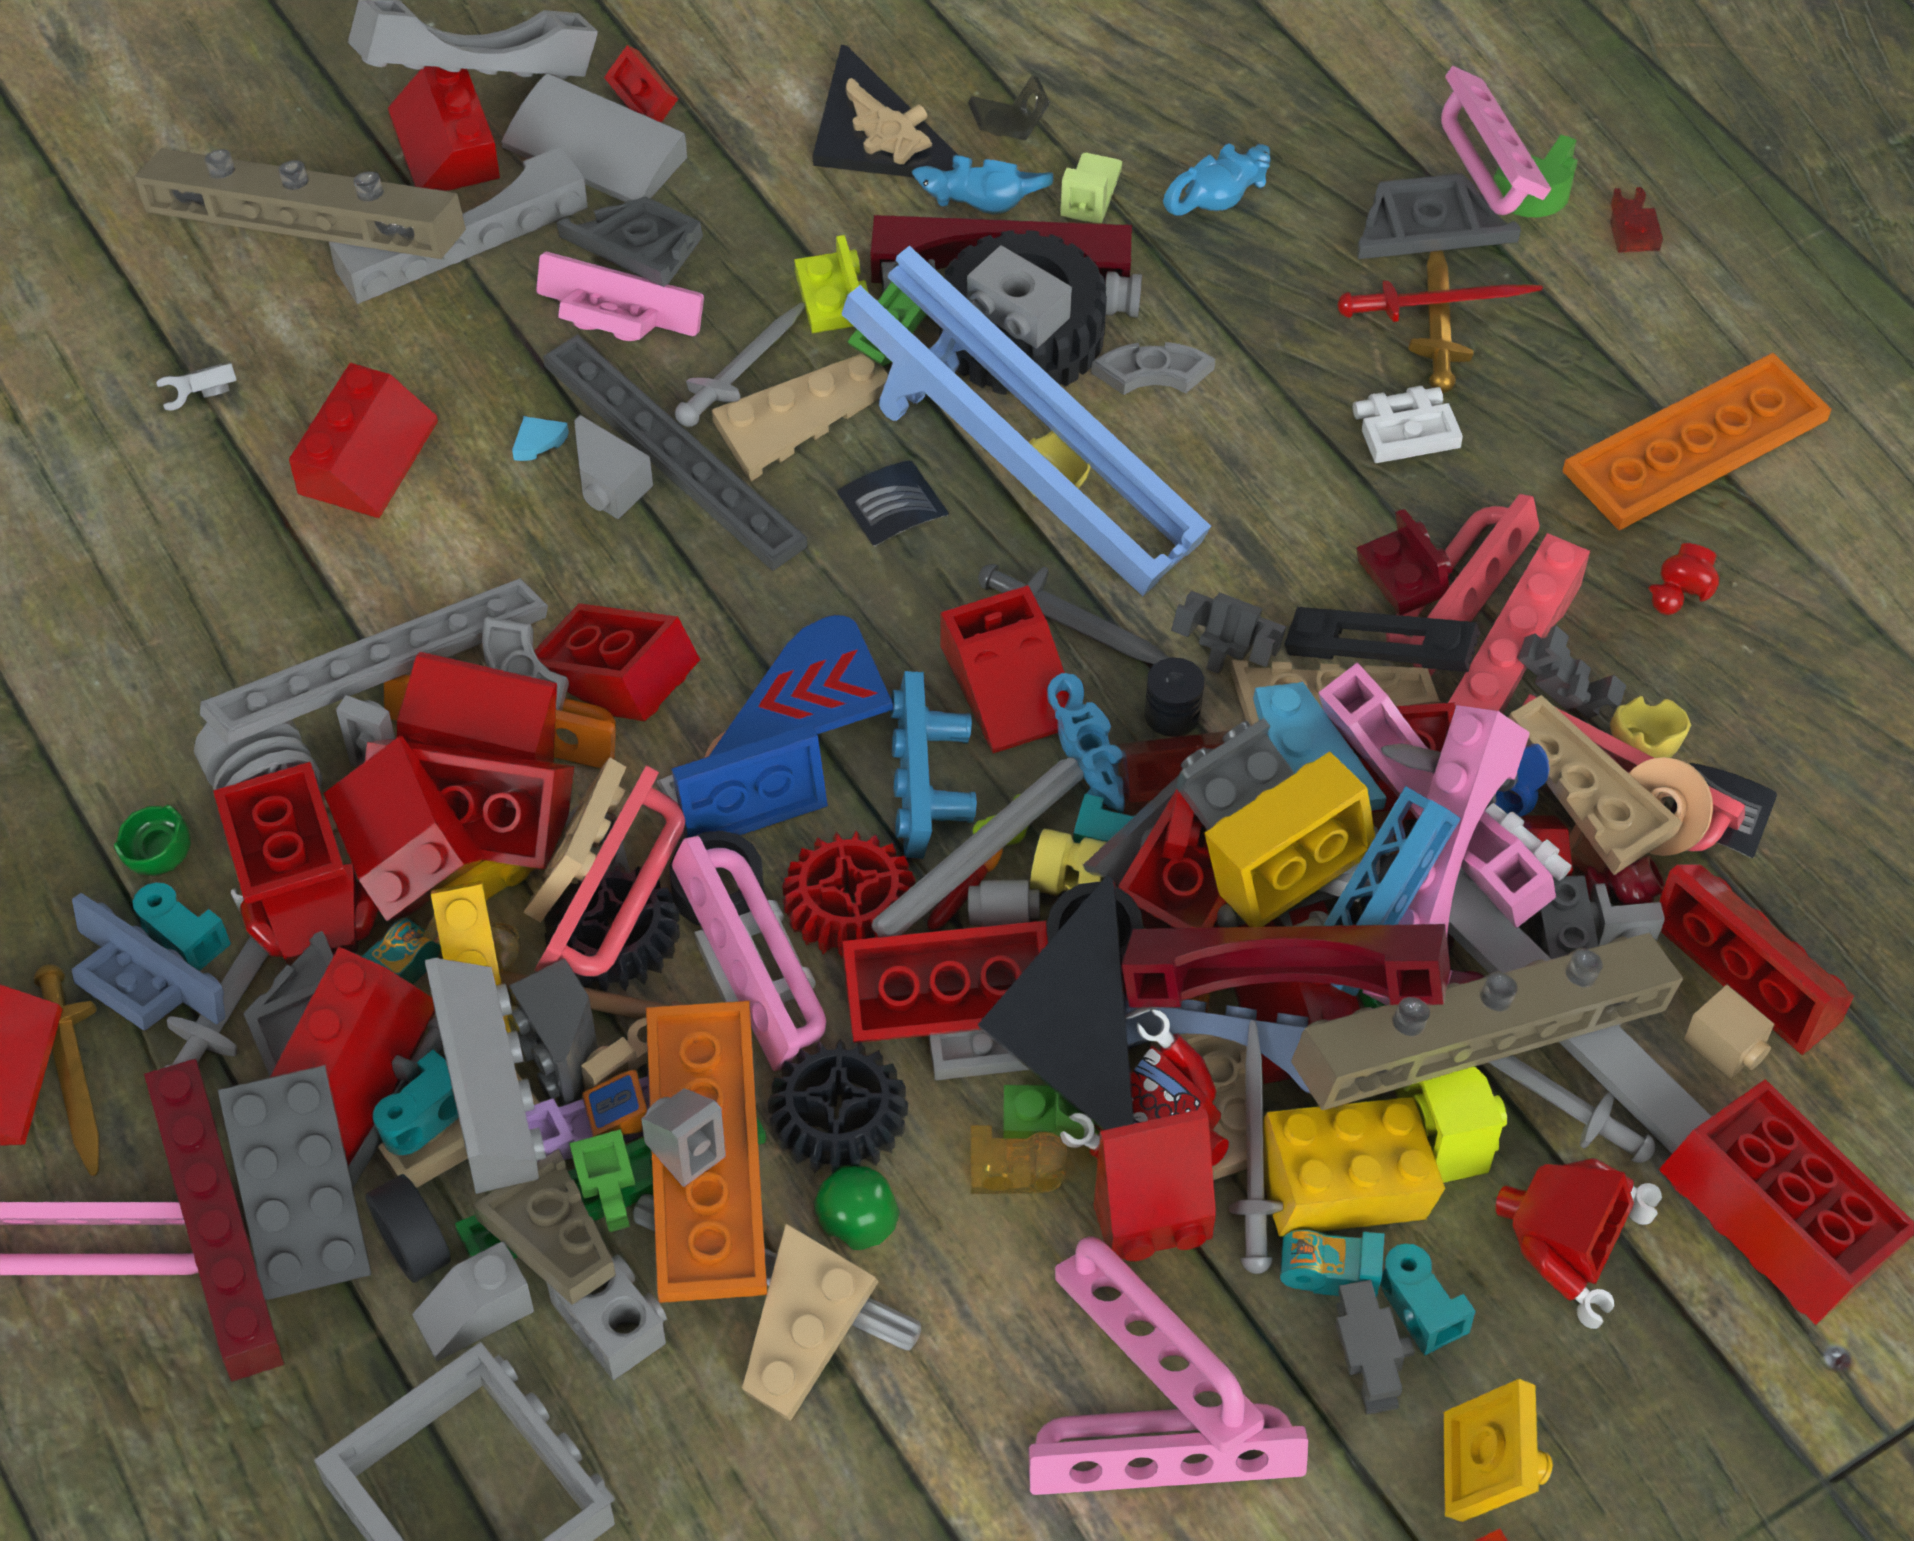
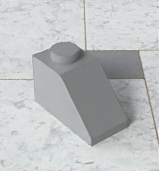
M580 415L574 420L583 498L592 508L598 511L604 510L619 519L653 486L650 456Z
M684 1088L671 1098L667 1096L657 1100L647 1110L646 1115L641 1118L645 1144L683 1187L726 1157L722 1110L713 1099Z
M502 1241L455 1265L412 1315L437 1362L533 1313L534 1309L528 1284L505 1242Z

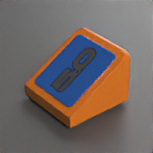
M636 1070L624 1072L583 1092L582 1098L593 1137L620 1129L622 1135L643 1132L641 1118L646 1115L647 1107Z

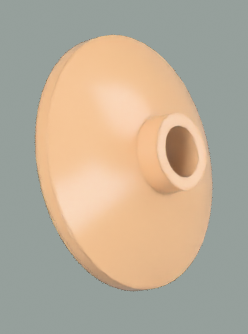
M1667 757L1644 761L1629 772L1636 781L1663 805L1667 798L1672 797L1677 803V810L1674 815L1683 822L1674 837L1649 853L1660 856L1676 855L1695 846L1707 832L1713 814L1712 795L1704 777L1690 764L1679 759Z

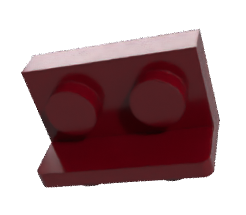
M1405 508L1395 512L1396 531L1356 547L1359 563L1399 616L1441 599L1449 589L1448 574L1452 573L1451 562L1444 549L1435 548L1430 541L1425 525L1420 520L1415 522Z

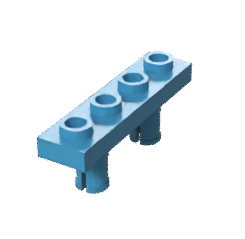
M905 671L900 690H892L891 694L894 710L890 711L891 718L898 719V729H894L892 737V756L900 758V768L895 770L893 790L894 797L902 798V809L898 808L896 814L895 834L896 838H903L904 856L906 858L924 859L932 833L931 820L967 821V823H973L977 805L975 792L964 793L933 790V786L929 784L927 741H954L967 744L971 736L972 719L970 713L929 711V708L925 706L924 672Z

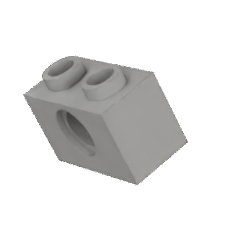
M1002 245L967 275V300L990 321L1005 329L1011 336L1025 341L1036 349L1070 318L1072 287Z

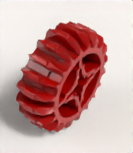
M857 830L851 839L844 840L836 831L831 843L827 844L817 837L814 843V851L801 847L798 855L799 861L790 862V866L787 869L788 877L785 878L782 885L783 896H785V899H783L784 913L789 917L793 932H802V940L806 946L818 941V948L823 955L832 947L838 948V954L843 960V941L877 938L878 934L872 929L873 920L916 884L913 872L909 871V863L906 857H897V851L893 843L880 848V840L876 834L866 842L861 841V836ZM844 885H847L849 893H845ZM850 895H854L855 904L851 902Z

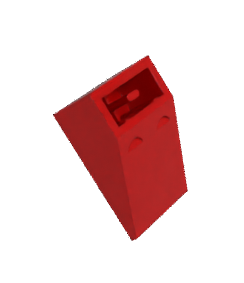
M1029 585L940 612V647L992 753L994 754L1058 733V719L1055 718V710L1048 702L1047 688L1053 678L1065 672L1047 620ZM1060 691L1056 695L1060 707L1064 708L1068 701L1069 694L1067 691Z

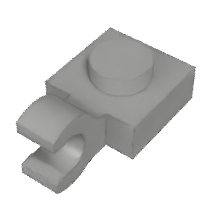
M229 361L180 376H163L156 383L158 387L173 385L177 388V398L163 403L165 410H176L185 403L188 394L191 392L202 390L204 398L230 391L228 383L237 380L232 364Z

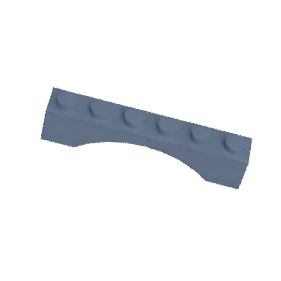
M1125 992L1126 1015L1137 1009L1129 1008L1127 992ZM1188 999L1182 1001L1181 1007H1158L1153 1009L1161 1011L1167 1016L1170 1024L1169 1032L1172 1035L1176 1033L1180 1035L1207 1034L1236 1041L1247 1046L1250 1021L1255 1020L1261 1054L1285 1070L1305 1092L1311 1093L1291 1062L1301 1034L1308 1027L1309 1017L1278 1013L1276 1023L1256 1020L1258 1010L1227 1005L1225 1015L1205 1012L1207 1002ZM1151 1011L1126 1019L1128 1050L1149 1042V1040H1145L1137 1032V1023L1151 1036L1161 1031V1020Z

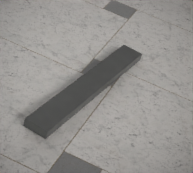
M578 334L543 356L544 365L551 373L630 444L650 456V461L772 571L808 547L807 537Z

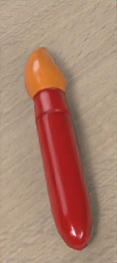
M1003 848L936 905L927 921V926L930 930H937L943 927L968 899L969 886H979L987 873L997 866L1003 853Z

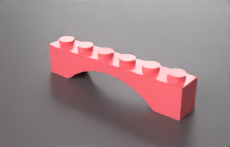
M1546 534L1470 664L1469 672L1465 673L1448 703L1455 702V706L1494 710L1504 714L1527 669L1518 660L1525 637L1536 633L1541 639L1545 638L1550 632L1551 627L1563 618L1581 587L1590 554L1589 550L1551 534Z

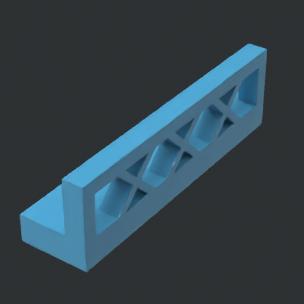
M1405 786L1323 926H1340L1342 922L1343 926L1353 925L1349 910L1354 901L1372 894L1373 897L1356 925H1398L1461 818L1447 808ZM1412 803L1423 808L1424 811L1408 838H1406L1402 820ZM1396 834L1397 841L1389 843L1393 835ZM1399 850L1383 880L1379 883L1376 864L1383 854ZM1369 878L1371 886L1363 888ZM1331 984L1353 996H1356L1360 990L1359 988Z

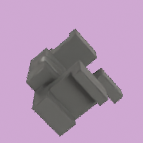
M1191 591L1186 597L1185 605L1179 604L1177 606L1171 631L1189 637L1198 625L1206 627L1205 632L1200 637L1199 644L1211 648L1206 669L1218 674L1222 671L1227 655L1243 660L1251 648L1249 661L1267 667L1271 655L1276 656L1280 651L1286 626L1262 618V608L1219 592L1213 599Z
M1557 625L1551 627L1548 637L1541 639L1536 633L1525 637L1518 660L1537 675L1535 684L1563 708L1569 710L1575 707L1589 719L1599 715L1601 706L1608 704L1615 710L1621 705L1626 685L1615 675L1590 683L1588 677L1591 668L1581 659H1573L1569 656L1570 650L1566 647L1569 636Z
M1371 1280L1341 1285L1338 1291L1341 1302L1336 1305L1339 1315L1336 1320V1329L1340 1343H1342L1349 1375L1359 1373L1363 1375L1364 1381L1361 1396L1366 1414L1399 1409L1397 1396H1401L1402 1386L1398 1371H1402L1405 1357L1414 1356L1415 1352L1411 1338L1399 1339L1390 1307L1379 1309Z

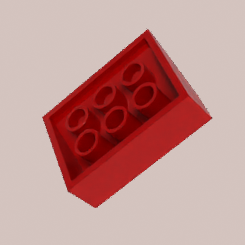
M1766 1079L1696 1127L1658 1169L1671 1182L1673 1188L1680 1195L1687 1198L1709 1219L1711 1225L1718 1233L1726 1236L1749 1259L1754 1269L1765 1275L1788 1297L1791 1305L1800 1313L1805 1314L1815 1325L1836 1309L1914 1237V1221Z

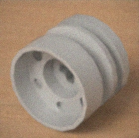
M292 719L229 745L221 739L208 723H206L196 737L194 754L213 790L307 762H311L319 790L321 788L323 778L319 767L311 757L307 745L302 742L300 733Z

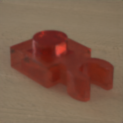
M1636 187L1633 200L1625 199L1621 194L1620 188L1614 189L1611 201L1613 211L1610 224L1618 253L1660 251L1663 236L1655 208H1643L1646 193L1642 187Z

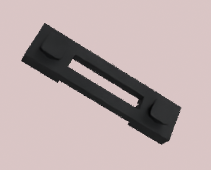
M1297 607L1284 645L1288 655L1323 659L1343 656L1421 664L1422 668L1469 672L1468 663L1471 664L1472 662L1471 655H1474V646H1477V638L1480 636L1477 622ZM1343 629L1425 636L1422 645L1340 638L1338 634H1342Z

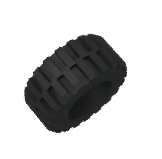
M1014 230L1004 231L1000 237L992 238L991 235L979 239L977 246L973 247L971 244L958 254V259L954 258L945 269L944 276L966 299L967 275L1001 245L1072 287L1070 318L1037 349L1021 339L1014 338L995 323L993 324L1059 385L1062 384L1066 387L1078 380L1079 373L1085 374L1091 368L1095 358L1100 355L1105 336L1106 284L1094 261L1089 256L1084 258V252L1073 243L1066 245L1061 237L1052 234L1049 237L1039 236L1038 231L1026 230V234H1015ZM939 326V338H940V336H941V334H942V331H943V329H942L940 326ZM966 350L955 352L960 363L957 371L965 377L969 374L970 381L981 388L987 385L993 387L994 393L1007 394L1009 390Z

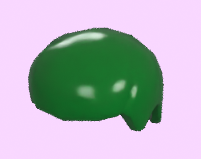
M167 804L164 807L147 806L132 812L122 823L116 843H114V849L122 863L133 872L140 875L157 877L173 871L186 858L191 846V833L186 820L171 805Z
M851 1166L837 1169L822 1182L814 1199L815 1214L824 1232L829 1237L835 1236L843 1240L853 1250H863L881 1244L895 1231L900 1214L892 1188L887 1179L876 1170L866 1166Z

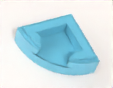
M524 416L512 449L514 460L527 461L537 459V454L543 453L554 446L555 449L560 447L569 434L568 424Z

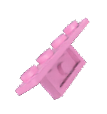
M544 252L540 255L537 293L561 300L558 318L573 322L577 328L584 330L601 329L612 332L616 338L624 341L640 340L656 326L690 336H695L700 332L704 301L702 293L669 284L662 287L643 277L550 252Z

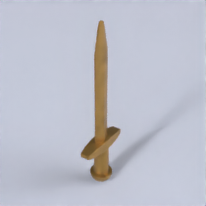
M1443 250L1430 251L1427 262L1428 291L1449 289L1448 266ZM1450 302L1428 304L1430 339H1412L1408 346L1409 351L1433 359V374L1429 378V384L1431 388L1440 387L1442 393L1452 390L1456 382L1454 374L1451 373L1450 362H1469L1474 355L1472 349L1451 342Z
M46 964L36 971L34 984L41 987L43 999L57 1003L63 1009L52 1051L73 1143L88 1173L91 1176H96L99 1172V1133L74 1025L97 1011V1007L92 1001L66 1005L61 984L65 979V974L60 967Z

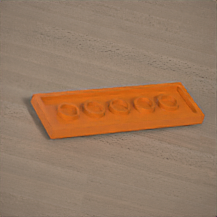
M1771 353L1567 458L1562 472L1620 531L1828 421L1831 408L1774 353Z
M737 1001L646 1008L650 1107L657 1100L667 1096L671 1098L684 1088L715 1100L722 1110L726 1153L725 1158L683 1187L652 1152L659 1303L767 1295L750 1002Z

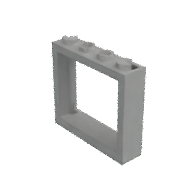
M482 1342L476 1344L314 1459L322 1482L366 1541H404L357 1480L356 1476L484 1386L582 1510L542 1541H594L615 1525L611 1509V1503L615 1501V1498L605 1487L604 1480L598 1473H594L589 1477L578 1464L582 1460V1456L570 1437L564 1432L556 1436L546 1424L550 1416L537 1396L532 1392L524 1396L514 1384L518 1377L508 1360L504 1361L500 1355L494 1358Z

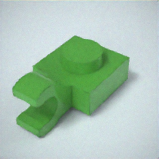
M621 1129L569 1143L583 1198L600 1195L609 1232L630 1227L620 1189L635 1185V1180Z

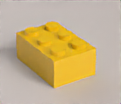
M1330 751L1314 762L1303 765L1297 773L1274 788L1263 791L1254 801L1231 816L1220 819L1211 829L1204 832L1219 895L1250 927H1263L1360 863L1376 837L1367 787Z
M1414 1097L1349 1103L1322 1110L1320 1107L1272 1111L1267 1112L1263 1119L1264 1189L1268 1200L1283 1203V1210L1272 1214L1279 1236H1285L1289 1232L1297 1230L1322 1232L1426 1220L1445 1190Z

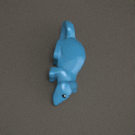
M1228 143L1220 151L1217 160L1208 155L1194 168L1190 167L1187 172L1179 175L1170 184L1163 198L1166 210L1174 216H1181L1196 207L1209 211H1221L1233 207L1240 201L1246 188L1251 184H1254L1257 188L1265 186V175L1270 166L1269 147L1258 144L1255 147H1251L1246 154L1241 155L1235 152V146ZM1189 183L1186 189L1187 195L1182 200H1179L1182 189Z
M957 155L953 156L954 170L942 171L934 167L922 166L912 171V175L926 192L936 198L940 206H947L950 200L964 202L983 213L991 215L1010 211L1025 195L1052 185L1054 179L1051 172H1021L1017 170L1016 164L985 159L983 167H972V160L970 158Z
M1061 673L1050 681L1047 695L1049 704L1055 710V718L1058 719V735L1062 749L1066 756L1077 760L1080 769L1083 771V778L1090 786L1086 794L1104 798L1103 807L1122 813L1125 809L1123 778L1118 775V763L1122 760V751L1117 746L1110 745L1109 743L1110 722L1093 702H1087L1086 705L1083 704L1084 688L1081 680L1074 674ZM1060 691H1067L1069 694L1064 708L1060 707L1056 698L1057 693Z

